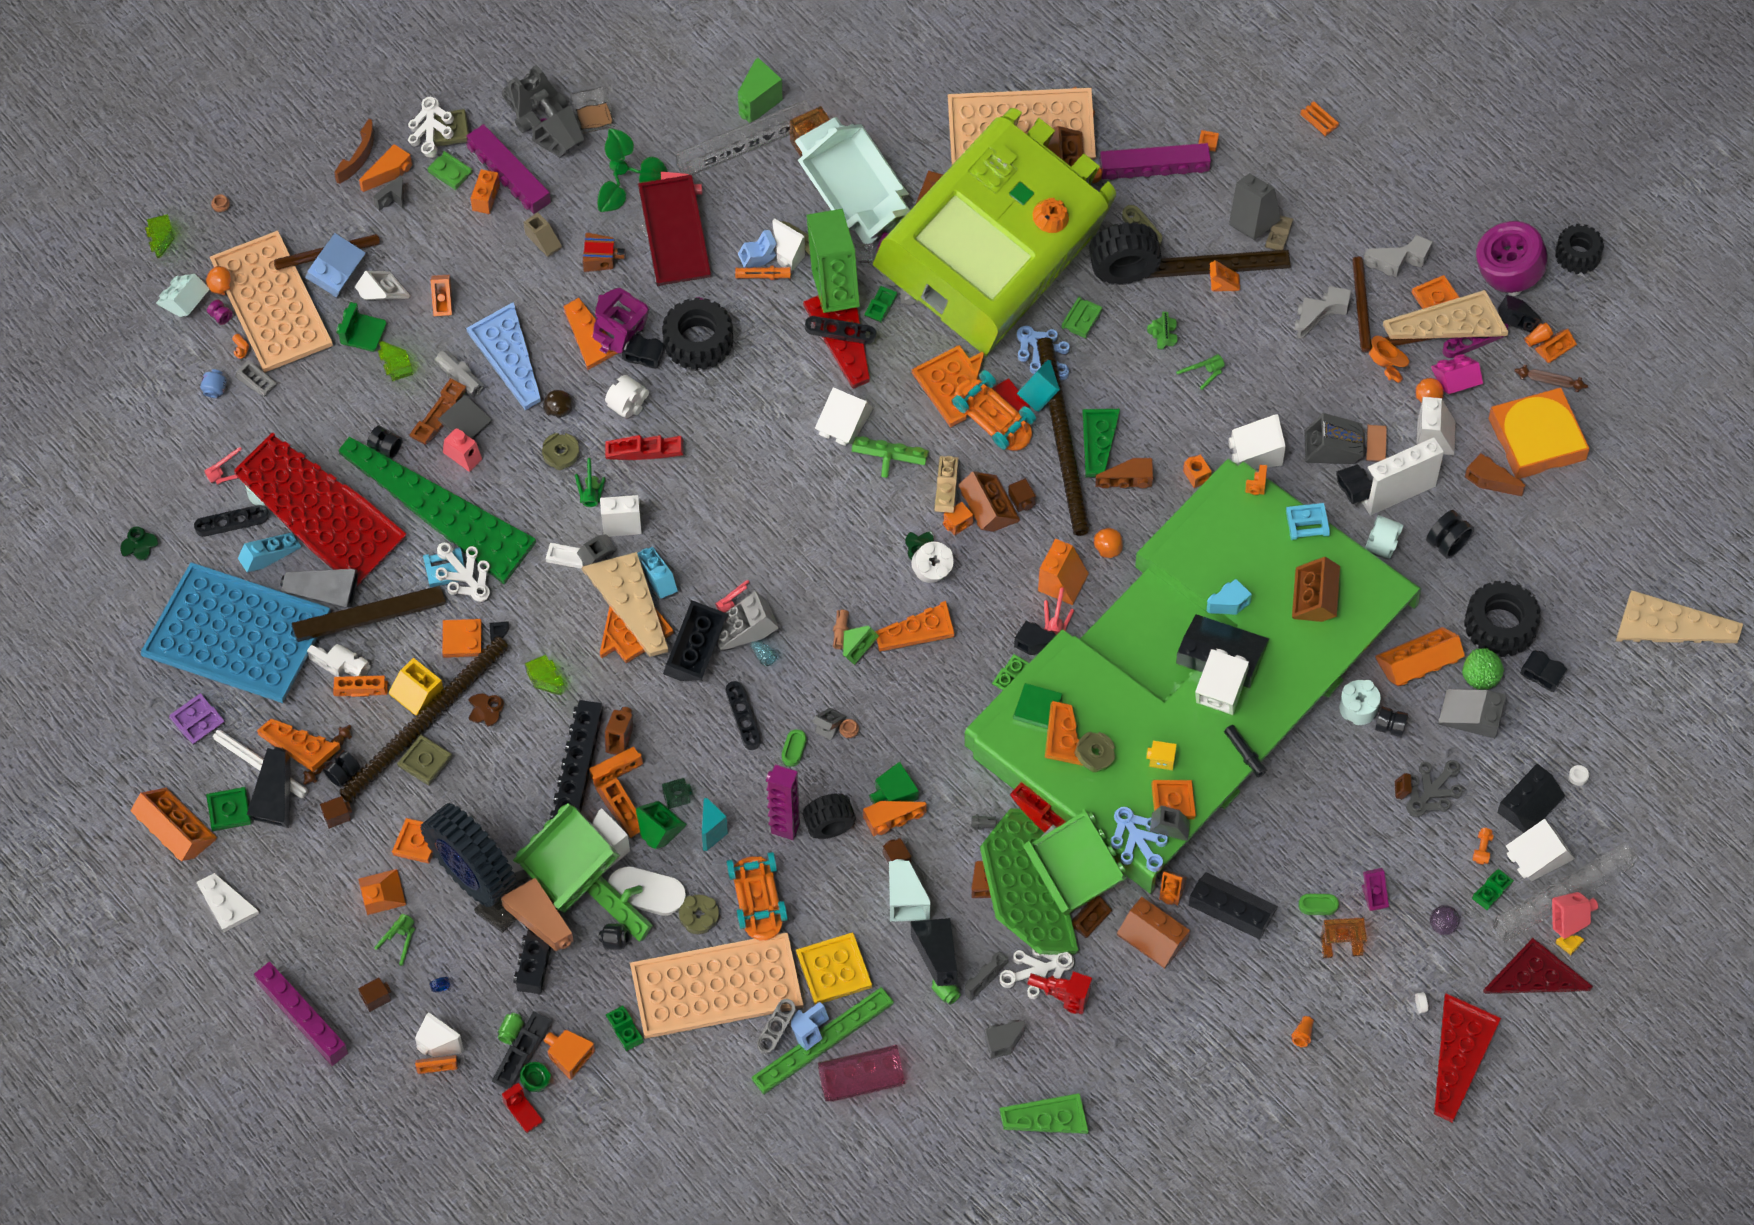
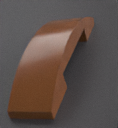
M368 119L360 131L362 142L350 161L342 159L335 170L336 183L340 184L352 177L369 157L374 142L372 119Z
M450 378L440 392L441 397L425 419L417 423L409 437L424 445L431 441L444 427L438 421L439 417L463 397L466 386Z

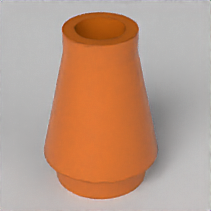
M1540 323L1524 340L1531 347L1549 340L1553 335V331L1547 323Z
M1304 1016L1292 1033V1042L1296 1046L1306 1047L1311 1042L1314 1023L1311 1017Z

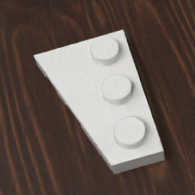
M215 873L197 882L223 932L259 915V911Z

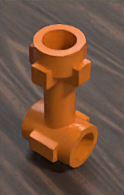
M1482 828L1478 833V838L1481 839L1479 850H1474L1472 859L1477 864L1484 865V863L1488 864L1490 852L1486 851L1488 842L1492 841L1494 836L1492 835L1493 831L1489 828Z

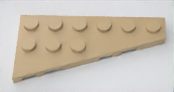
M1485 290L1383 322V326L1390 339L1508 336V330Z
M637 552L583 566L582 571L589 577L595 588L597 587L609 606L625 623L627 629L637 638L638 643L649 657L668 652L666 640Z
M1631 590L1616 642H1622L1623 640H1633V642L1652 640L1653 642L1694 641V643H1701L1702 641H1713L1714 643H1738L1743 623Z

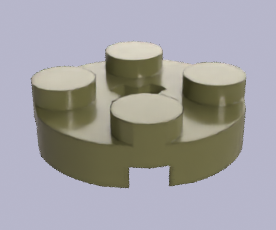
M554 433L548 436L543 442V459L556 470H563L573 465L580 456L577 440L567 433L565 435ZM558 448L565 449L563 453H557Z
M1092 732L1084 734L1078 741L1074 752L1079 762L1091 772L1106 769L1115 759L1114 743L1107 735L1100 732L1098 734ZM1091 748L1099 749V755H1095Z
M705 895L688 896L680 906L679 920L690 933L705 934L709 932V929L717 925L719 910L713 898ZM697 911H702L704 915H701L700 918H696V915L694 913Z

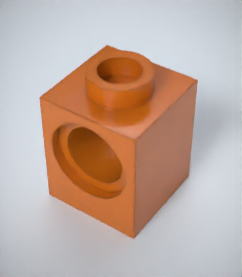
M1201 454L1196 457H1189L1184 462L1183 472L1194 488L1203 485L1212 474L1211 469Z
M963 502L954 506L953 513H944L943 525L947 531H951L954 535H957L973 524V514Z

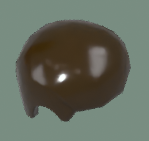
M553 390L546 396L543 409L547 415H554L557 418L568 415L573 406L572 397L563 390Z

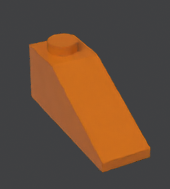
M393 144L359 179L361 191L365 192L408 172L412 167L411 155Z
M617 777L611 778L595 788L606 807L628 836L631 838L638 834L640 829L636 808Z

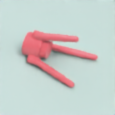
M241 447L227 455L217 464L204 470L210 483L216 482L218 485L224 481L238 478L236 475L221 478L224 474L220 466L242 450Z
M746 580L726 597L716 602L717 609L725 613L734 607L732 599L747 589L746 585L749 583V580Z
M1062 587L1058 596L1055 617L1051 618L1050 621L1048 601H1044V630L1054 632L1056 635L1062 629L1066 631V627L1074 613V609H1071L1064 624L1059 618L1064 591Z

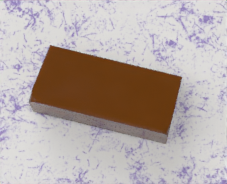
M1097 896L1089 901L1071 920L1072 926L1077 932L1087 938L1111 913L1112 909L1100 896Z

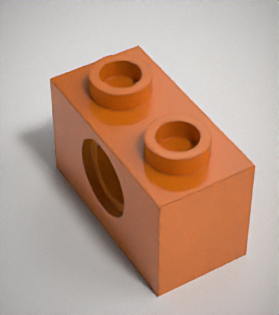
M480 170L470 198L472 211L490 214L500 187L499 174L497 172Z

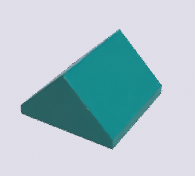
M1047 360L1017 393L1037 412H1040L1060 390L1051 361Z
M704 798L702 843L703 851H708L728 834L727 817L708 798Z

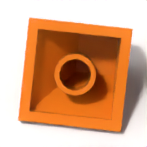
M397 869L358 879L367 915L406 905Z

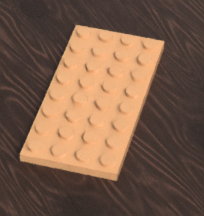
M1091 88L948 94L951 166L996 117H1002L1010 108H1015L1022 112L1016 126L1026 134L1034 126L1038 118L1042 119L1052 128L1061 126L1081 131L1084 154L1090 159L1096 158Z
M278 231L210 256L213 267L223 266L230 272V289L225 290L264 373L333 346L296 267L291 266L276 270L274 266L275 259L290 256Z
M788 932L777 934L772 939L766 941L750 939L630 963L645 1039L773 1014L778 1003L783 999L793 1001L795 1009L803 1008ZM783 1004L780 1007L781 1012L792 1010L788 1004Z

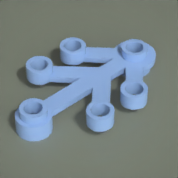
M1022 326L1017 330V338L1021 342L1018 359L1022 362L1029 359L1028 343L1034 348L1033 360L1030 364V372L1033 374L1041 367L1036 339L1047 337L1051 338L1053 342L1056 341L1057 331L1054 329H1050L1047 332L1034 331L1030 326ZM1062 341L1059 344H1053L1055 352L1061 354L1069 352V344ZM1057 361V369L1064 370L1059 371V379L1065 380L1069 376V368Z
M1120 807L1114 814V820L1118 825L1115 835L1111 838V846L1115 849L1122 847V835L1126 827L1130 834L1125 851L1121 854V862L1125 865L1132 863V853L1136 842L1147 859V868L1152 872L1159 871L1162 868L1163 859L1160 855L1152 853L1144 839L1155 842L1158 847H1164L1167 845V836L1148 832L1150 831L1148 823H1151V818L1136 816L1130 808ZM1121 816H1127V819H1122ZM1134 824L1144 825L1148 831L1137 829ZM1163 838L1165 841L1159 842L1158 839ZM1114 840H1119L1120 843H1119V844H1115L1113 841H1114ZM1124 856H1129L1130 859H1129V860H1126V859H1124L1123 857H1124ZM1152 863H1157L1158 866L1154 867V866H1151V864H1152Z

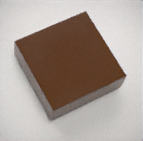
M1404 773L1394 781L1396 799L1402 800L1412 792L1411 774Z

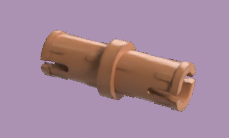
M837 610L836 624L833 627V648L843 649L844 631L849 630L847 627L849 612L847 610Z

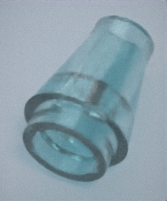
M760 640L751 643L750 648L754 651L762 665L770 666L776 661L777 655L775 650Z

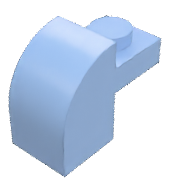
M764 230L757 242H744L738 253L744 268L759 267L774 259L776 256L774 252L776 241L770 230Z
M820 1002L805 1013L798 1010L791 1019V1027L796 1040L806 1051L822 1040L818 1027L829 1020L825 1007Z

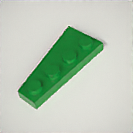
M1083 409L1085 477H1096L1097 474L1106 471L1120 409Z

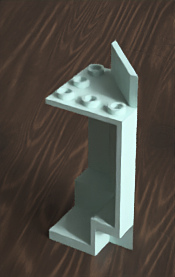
M834 117L795 140L803 155L798 160L830 209H843L849 231L855 230L866 247L879 237L881 238L883 232L890 233L910 211L903 200L909 195L862 124L845 126L841 124L837 117Z

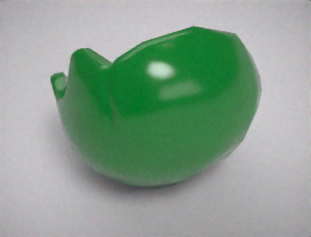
M530 1062L522 1068L520 1082L528 1091L540 1092L549 1085L551 1073L540 1062Z

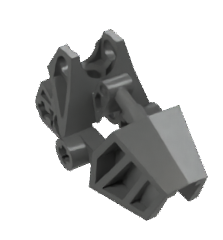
M537 65L533 66L522 80H518L515 77L502 90L501 93L504 100L516 113L515 124L522 133L531 128L533 142L559 158L572 146L583 144L584 137L571 105L568 106L563 94L558 93ZM540 104L543 105L546 109L545 112L549 116L543 122L531 111V109H535Z

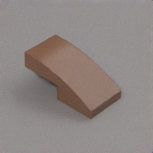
M1367 425L1366 461L1379 462L1385 459L1386 426Z

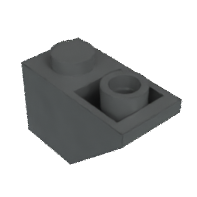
M606 534L598 535L583 544L578 550L577 555L587 566L599 562L615 552L617 548Z
M1161 805L1152 813L1150 832L1187 841L1190 821L1180 810Z
M1012 1020L1005 1025L995 1024L985 1029V1040L991 1059L1012 1053L1025 1032L1024 1020Z

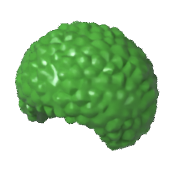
M1487 648L1473 650L1466 658L1462 669L1464 679L1477 690H1487L1495 687L1500 682L1504 672V666L1499 656Z

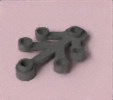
M1449 760L1446 762L1444 771L1432 785L1430 779L1431 764L1422 762L1419 772L1422 774L1424 793L1420 798L1417 789L1419 778L1416 775H1411V780H1415L1416 783H1411V800L1408 801L1406 809L1412 817H1420L1425 811L1440 810L1446 812L1449 810L1451 803L1448 799L1442 797H1453L1456 799L1461 797L1463 790L1459 785H1454L1451 789H1439L1449 777L1458 776L1460 764L1457 761ZM1450 765H1453V766H1455L1456 768H1455V769H1452V768H1450ZM1425 766L1428 770H1423L1422 767ZM1453 790H1458L1460 793L1456 794ZM1430 798H1442L1439 803H1426ZM1446 803L1447 807H1443L1441 804ZM1413 805H1418L1420 808L1416 809Z

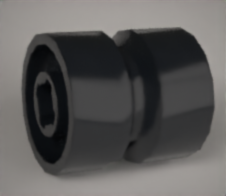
M377 425L371 431L367 440L368 447L375 451H380L382 455L388 458L395 457L402 445V437L393 432L389 433L388 429Z
M1382 706L1375 730L1383 733L1389 730L1391 735L1402 737L1408 713L1402 711L1393 713L1392 709Z
M343 750L335 757V762L331 761L323 769V772L333 784L341 787L349 780L348 776H353L360 769V765L352 755Z

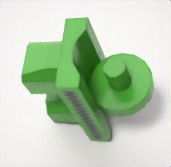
M1165 311L1162 312V317L1153 320L1152 324L1147 326V332L1153 335V338H1157V349L1161 350L1166 345L1174 346L1177 342V335L1169 333V331L1175 330L1177 325L1176 319L1169 318L1168 312Z

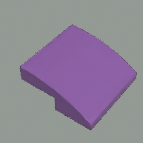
M201 693L169 715L171 721L192 744H195L224 723L222 717L213 706H210Z

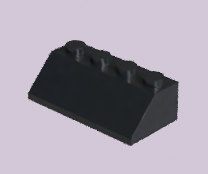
M691 600L663 674L679 681L702 680L727 613Z
M1207 872L1195 885L1188 905L1259 940L1262 938L1278 907Z

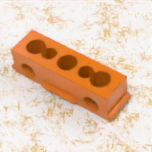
M385 676L334 677L333 696L362 697L387 695L388 681L385 679Z
M632 747L589 768L594 786L598 787L611 778L619 777L643 764L641 753L638 754L635 747Z

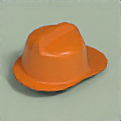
M1374 336L1372 338L1373 347L1369 355L1377 365L1382 367L1392 365L1398 367L1408 366V357L1382 336Z

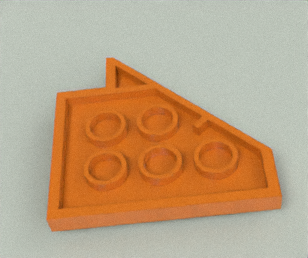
M960 345L912 369L913 376L950 428L967 419V414L960 412L952 403L956 388L964 381L970 379L978 380L984 358L983 352L968 358Z
M609 606L600 648V657L603 658L616 650L624 662L628 663L644 653L645 650L638 643L633 633L627 629L622 619ZM655 608L666 639L674 634L673 629Z

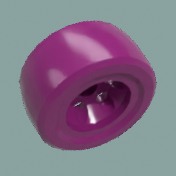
M1508 221L1495 225L1483 234L1476 248V259L1481 275L1488 285L1501 292L1514 293L1532 287L1543 277L1548 265L1547 249L1540 233L1530 224L1521 221ZM1510 246V249L1504 250L1505 247ZM1520 246H1524L1522 250H1518Z

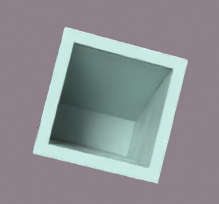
M902 859L889 861L890 922L930 920V900L910 862Z

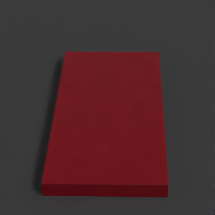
M692 175L638 183L657 286L710 278L711 272Z

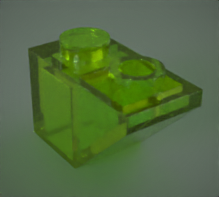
M168 214L147 219L148 227H145L147 237L152 238L149 245L151 252H155L157 258L162 257L175 239Z
M384 341L379 342L380 350H378L380 360L385 361L383 367L386 376L390 375L391 380L395 381L413 375L412 365L406 350Z
M546 654L525 663L526 673L534 688L556 695L563 694L562 686H564V682L560 675H556L555 664L553 660L549 661Z

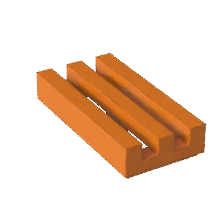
M1314 101L1310 106H1306L1305 110H1301L1300 115L1325 136L1339 125L1333 117Z

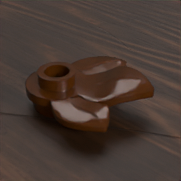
M481 693L473 695L468 699L475 707L469 715L470 721L475 723L484 721L487 727L494 725L498 721L499 713L504 708V701L501 697L497 695L487 696Z

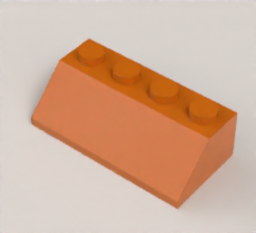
M1441 627L1380 653L1375 658L1388 680L1397 686L1407 684L1409 680L1424 677L1430 671H1438L1446 664L1458 662L1460 658L1465 657L1459 635Z
M166 787L140 793L130 810L181 861L194 859L217 839Z

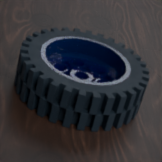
M447 803L421 824L420 828L424 840L428 843V848L433 851L434 857L439 860V864L446 869L447 874L453 877L452 879L460 885L463 891L466 890L467 894L470 897L472 896L475 901H479L481 905L492 907L517 885L516 875L512 871L511 865L507 863V858L502 855L501 849L497 848L495 841L488 837L489 834L483 831L478 823L476 824L471 816L468 817L464 810L461 811L458 806L455 807L454 804Z

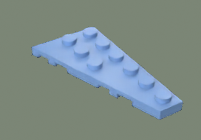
M514 302L467 327L469 336L524 410L541 402Z

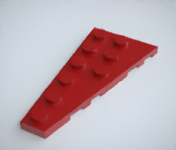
M818 295L803 301V306L809 316L860 324L857 307L823 313ZM828 325L826 327L827 331L829 332H835L837 330V328L834 325ZM852 328L844 330L849 336L855 333ZM822 337L853 389L870 382L864 344Z
M1446 993L1443 1004L1434 1115L1453 1123L1501 1018Z

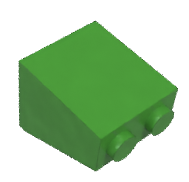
M759 58L755 59L738 91V113L743 120L746 119L750 124L783 100L782 79Z

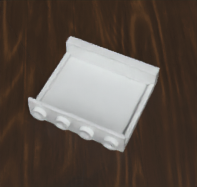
M1434 437L1368 466V470L1373 476L1369 499L1361 502L1370 516L1436 487L1444 451Z

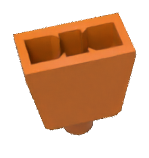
M564 1030L559 1037L549 1032L544 1039V1042L550 1046L548 1049L550 1060L570 1080L595 1052L594 1043L568 1030Z

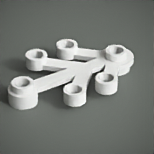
M427 97L423 100L422 111L408 124L409 128L415 132L408 138L409 143L414 147L420 144V137L426 132V142L422 145L421 151L426 157L430 158L437 154V147L434 144V128L440 131L445 139H450L454 135L450 127H446L434 119L435 113L442 117L445 124H451L454 121L453 115L441 109L438 100L433 97ZM427 116V120L420 125V122Z
M449 543L439 544L437 548L438 557L447 559L458 573L448 572L445 568L440 567L436 570V578L441 581L447 579L466 582L470 586L462 587L456 582H450L447 587L448 593L451 595H471L472 599L477 602L487 600L490 591L485 585L486 573L489 571V563L487 561L479 562L478 571L480 573L478 583L472 577L474 561L478 550L473 546L467 548V564L465 569L452 553L453 549ZM446 547L448 551H442V548ZM469 551H474L475 554H474V555H470L468 552H469ZM485 565L487 568L481 569L480 566ZM439 572H444L445 575H444V576H439L438 573H439ZM455 586L457 589L451 590L450 587ZM477 590H482L484 593L478 594Z
M1032 949V955L1035 958L1043 956L1051 960V962L1044 963L1018 950L1013 955L1014 962L1016 964L1025 963L1032 966V968L1017 973L1005 970L1000 974V984L1005 988H1011L1015 982L1029 978L1031 973L1046 977L1048 971L1056 969L1053 974L1054 978L1060 979L1064 971H1069L1073 967L1074 958L1068 952L1059 953L1058 955H1040ZM1021 955L1023 958L1019 960L1016 956ZM1062 960H1066L1068 963L1061 964L1060 962ZM1005 979H1010L1011 982H1010V983H1005L1004 980H1005ZM1030 986L1027 990L1028 997L1031 999L1038 998L1040 988ZM1035 990L1037 993L1031 994L1030 991Z

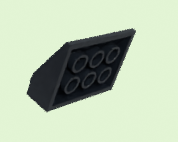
M1195 614L1178 649L1176 664L1203 672L1211 649L1215 651L1221 649L1226 651L1227 655L1233 657L1236 655L1242 656L1249 662V669L1243 686L1250 688L1269 638Z

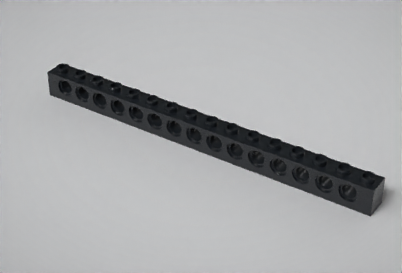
M579 700L578 707H574L573 718L575 720L574 724H570L569 735H571L570 741L566 742L565 752H567V756L562 759L561 770H563V774L558 777L557 787H559V792L554 795L553 804H555V810H551L550 819H553L558 814V810L568 803L575 806L580 812L582 811L590 774L589 768L592 765L603 715L602 703ZM584 721H589L588 724H582ZM580 738L586 739V740H584V741H582V742L577 741V740L580 739ZM577 755L582 756V757L579 758V759H575V758H574V757L577 756ZM571 773H578L576 776H570ZM568 790L574 791L571 794L566 793ZM526 927L528 929L527 935H523L522 938L523 953H519L517 964L520 967L518 972L515 971L513 983L516 984L517 991L541 994L551 947ZM532 950L539 951L537 954L530 953ZM529 968L535 969L533 972H526Z

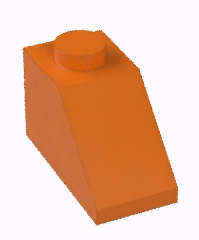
M450 275L431 276L433 316L452 315Z

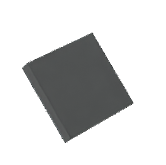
M466 395L438 419L450 432L458 428L472 439L492 421Z

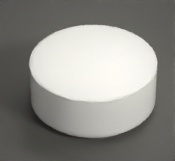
M1581 765L1571 768L1569 780L1572 784L1581 786L1588 781L1589 771L1587 768Z
M1416 993L1415 1002L1418 1012H1427L1428 1001L1425 993Z

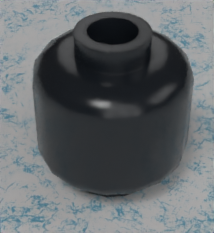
M609 923L599 932V941L602 942L606 949L621 950L628 945L630 932L623 924Z

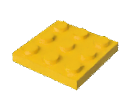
M853 932L796 950L814 1005L872 988V983Z

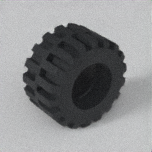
M1570 225L1568 229L1565 228L1560 233L1555 250V258H1557L1558 264H1562L1561 267L1563 269L1567 268L1570 273L1574 271L1575 274H1579V272L1585 274L1587 270L1593 271L1594 267L1598 266L1604 248L1603 237H1600L1598 231L1595 232V228H1588V225ZM1580 246L1586 249L1587 251L1579 252L1574 250L1572 247Z
M842 793L821 796L807 804L802 813L809 834L815 839H827L841 835L854 826L857 820L849 797Z

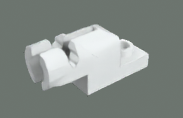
M336 644L328 654L324 649L316 648L313 645L307 650L311 661L337 677H341L344 673L353 676H366L370 670V662L362 657L358 658L356 653L342 645Z

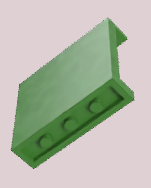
M569 803L563 805L558 810V814L553 819L548 820L544 824V828L532 836L530 843L526 847L521 848L513 859L515 863L520 864L532 879H537L545 893L554 902L553 905L562 912H566L620 857V854L583 814Z
M1084 808L1081 809V814L1033 843L1029 841L1023 845L1060 911L1065 916L1127 879L1124 875L1127 872L1121 861L1117 863L1114 858L1117 855L1111 845L1107 846L1104 841L1107 838L1101 828L1097 829L1094 824L1097 822L1095 816L1091 811L1087 812Z

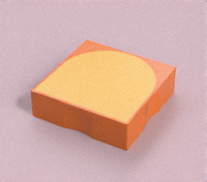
M1562 388L1491 407L1488 419L1505 450L1507 461L1515 478L1521 479L1542 473L1550 468L1564 467L1587 459L1589 446Z

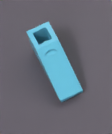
M292 532L244 543L238 560L246 572H251L269 566L300 549L301 545Z
M653 547L645 548L637 553L641 566L660 599L678 592L673 573Z

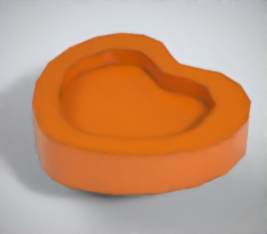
M1389 366L1385 369L1384 373L1388 380L1393 379L1398 383L1402 381V375L1395 367Z

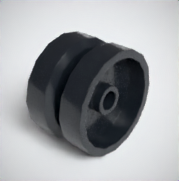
M1450 510L1440 517L1426 537V541L1432 547H1439V553L1446 559L1458 553L1474 532V527L1468 521H1461L1462 517L1455 510Z

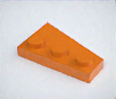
M1055 701L1051 703L1045 758L1083 766L1074 753L1079 739L1076 733L1077 726L1072 705Z

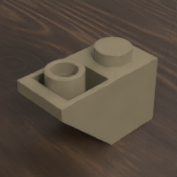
M538 212L524 221L525 235L547 257L562 248L550 224Z

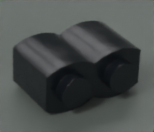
M634 334L625 344L622 351V360L633 364H641L645 367L658 368L664 352V343L656 338L645 339L640 334Z
M1356 464L1336 471L1337 483L1352 504L1369 499L1373 481L1367 478L1366 471L1363 468L1361 469Z
M1533 650L1523 665L1520 674L1530 681L1538 683L1548 691L1554 692L1564 678L1567 668L1562 662L1549 659L1544 652Z

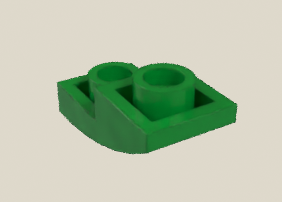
M1498 868L1486 880L1485 884L1474 893L1472 899L1488 911L1511 886L1514 880Z
M624 1006L605 1014L625 1051L644 1042Z

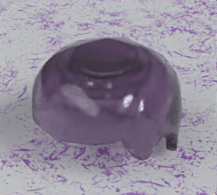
M1440 905L1432 911L1430 925L1433 931L1440 935H1449L1458 929L1460 917L1455 908L1449 905Z

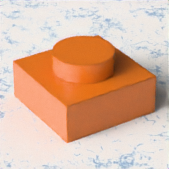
M1201 130L1198 144L1208 143L1209 151L1215 152L1219 133Z

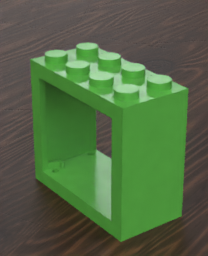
M843 209L807 214L811 270L823 313L860 307L855 248Z

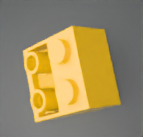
M413 658L400 670L389 691V695L416 716L420 714L421 710H424L425 706H428L430 701L433 702L432 699L434 697L437 698L436 695L438 693L441 694L443 689L442 680Z

